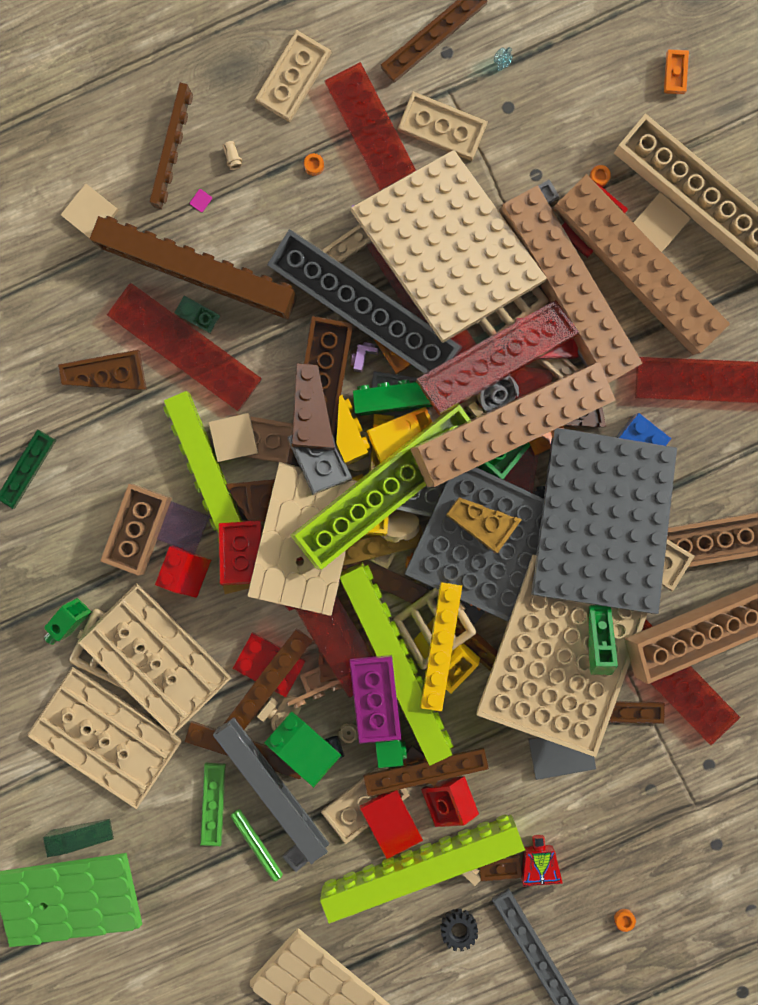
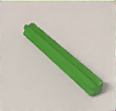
M240 809L234 811L231 814L232 820L272 881H278L283 875L242 811Z

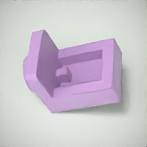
M366 342L363 345L358 344L357 354L353 353L351 359L354 371L362 373L366 353L378 355L379 349L375 348L374 344Z

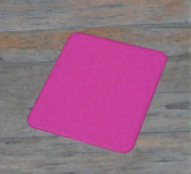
M199 189L190 201V205L203 212L212 200V197L202 189Z

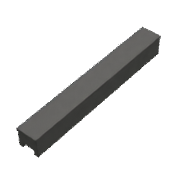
M232 718L221 727H217L213 734L215 739L312 865L314 861L327 854L326 847L329 846V842L236 719Z

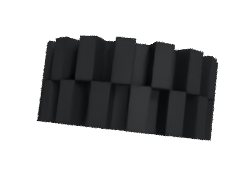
M453 909L451 914L447 912L445 914L446 918H442L440 926L444 944L447 943L448 948L452 946L453 951H457V948H460V952L464 951V947L467 950L470 949V944L474 945L475 939L477 940L478 938L477 923L473 915H469L467 910L462 912V909H458V912H455V909ZM456 923L464 924L467 927L466 934L461 937L453 935L451 932L453 925Z

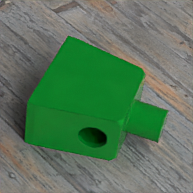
M78 598L61 606L44 627L48 632L44 636L45 641L54 645L56 641L60 642L70 636L92 611Z

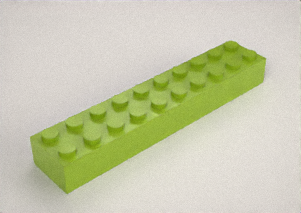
M460 405L448 409L290 535L316 569L322 570L426 486L410 448L470 421V418Z
M363 562L342 571L340 580L376 655H392L397 699L430 766L452 756L450 749L453 747L452 740L447 730H442L444 725L439 713H434V710L422 709L420 707L424 681L421 675H416L418 671L413 658L407 657L409 654L404 639L399 640L398 638L400 633L395 620L390 621L389 619L391 612L387 603H382L380 600L382 593L377 583L373 585L371 581L373 574L369 566H364Z
M501 815L496 818V821L490 823L482 822L477 825V828L461 830L458 832V835L453 837L445 836L439 842L432 845L431 843H426L416 851L408 850L403 852L400 857L384 859L381 864L375 866L374 864L368 865L357 873L354 871L349 872L338 880L330 879L322 886L320 902L330 924L525 851L512 815Z

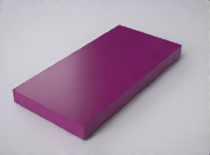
M392 655L350 659L359 743L401 740Z

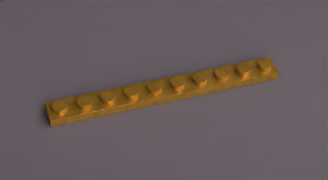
M419 525L420 530L417 535L408 541L402 539L399 542H390L382 538L381 535L358 540L346 550L343 565L416 548L423 534L421 525ZM299 557L297 558V560L302 561L303 558ZM250 584L224 585V593L229 594L249 589Z

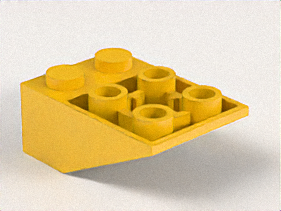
M343 395L339 396L336 444L345 464L348 466L368 457V451L371 448L366 436L361 438L360 432L363 430L357 417L352 418L351 414L354 413L349 399L344 400Z
M426 407L367 430L380 463L432 423Z
M434 618L427 624L431 633L433 631ZM420 632L413 641L423 658L426 659L429 655L430 646L422 632ZM464 643L453 649L451 653L446 690L450 694L479 665L480 657Z

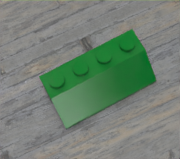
M430 377L419 378L418 382L410 383V380L398 381V385H390L389 382L379 383L375 388H369V385L357 386V390H353L354 408L357 417L420 409L423 407H435L439 403L435 380H430Z

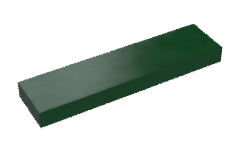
M37 429L1 488L0 502L12 509L16 508L57 441L56 439Z

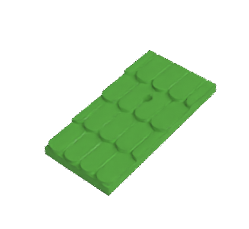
M127 853L0 871V912L6 936L8 937L9 947L39 945L42 942L64 941L69 938L133 931L134 929H139L142 925Z

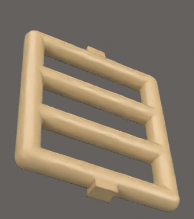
M538 286L531 290L538 301L530 307L527 306L521 297L514 300V303L522 311L516 318H529L548 303V298ZM503 307L497 310L496 313L506 325L498 332L495 331L486 318L476 323L482 326L494 342H498L515 329L516 318L512 319Z
M436 588L393 618L407 648L422 670L427 668L428 657L426 659L423 658L402 621L412 615L430 646L432 633L418 610L428 604L435 616L437 603L434 598L439 594V589ZM462 602L459 604L458 618L466 631L457 637L454 635L452 650L476 634L475 628L464 612L466 608Z
M94 609L84 630H80L77 638L80 639L97 622L98 618L101 619L105 612ZM77 642L69 662L124 689L108 672L97 667L99 663L93 657L90 663L80 659L79 657L84 648Z

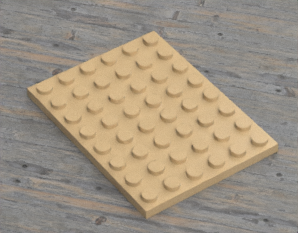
M454 150L351 207L352 214L442 343L544 283L547 279Z
M532 555L476 715L596 757L630 664L625 638L642 631L648 613L611 607L618 667L612 675H591L589 663V606L593 604L531 595L536 555Z

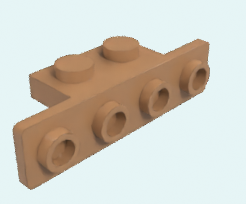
M320 667L300 675V678L307 693L287 702L289 707L294 706L297 709L306 705V700L311 698L317 700L324 697V692L331 689L332 692L344 688V683L350 681L352 684L351 674L320 683Z

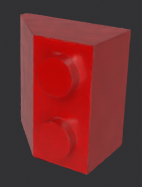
M169 546L155 585L175 593L197 598L212 560L177 546Z
M465 776L444 779L437 782L435 786L429 785L421 789L435 827L464 826L479 815Z

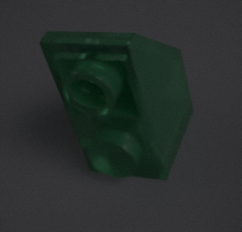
M185 295L174 312L182 320L210 334L220 318V315Z

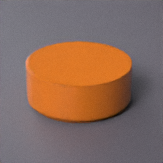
M315 153L306 156L304 159L305 171L312 176L321 174L324 170L323 158Z
M597 165L592 169L589 177L596 184L598 183L603 187L609 182L611 172L608 167Z
M620 909L614 916V922L619 930L628 932L635 927L636 919L630 910Z

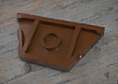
M275 479L226 484L227 489L248 521L262 522L266 520Z

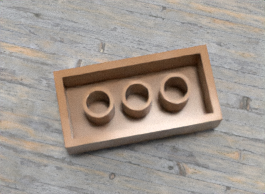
M128 484L100 561L136 575L145 574L172 498L136 484Z

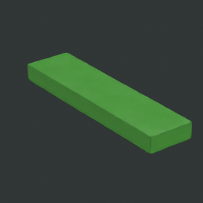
M225 763L204 764L200 845H222Z

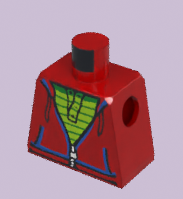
M544 835L532 836L533 846H525V851H523L521 868L523 886L563 884L553 846L545 845Z

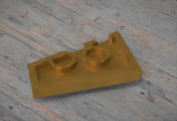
M458 498L446 513L448 518L495 554L500 551L522 520L462 498Z

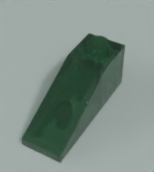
M104 819L53 829L43 839L48 858L114 839L111 820Z

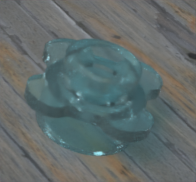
M503 47L497 51L494 56V62L498 65L497 70L501 71L503 67L510 65L513 55H511L512 48L508 47L505 49Z

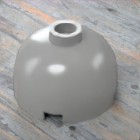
M498 371L490 372L478 382L476 389L477 399L486 411H491L513 401L516 396L518 397L519 387L508 374Z

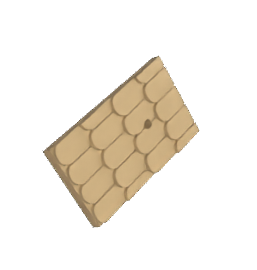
M279 462L248 597L332 615L346 550L322 570H318L290 535L358 481L351 480L312 495L301 468ZM302 557L303 560L298 561L297 558Z
M137 583L78 640V643L172 736L231 679L230 675Z
M73 666L28 732L29 738L135 809L139 807L182 742L175 734L172 736L152 718L129 705Z
M299 928L250 980V987L253 988L254 992L271 1005H390Z

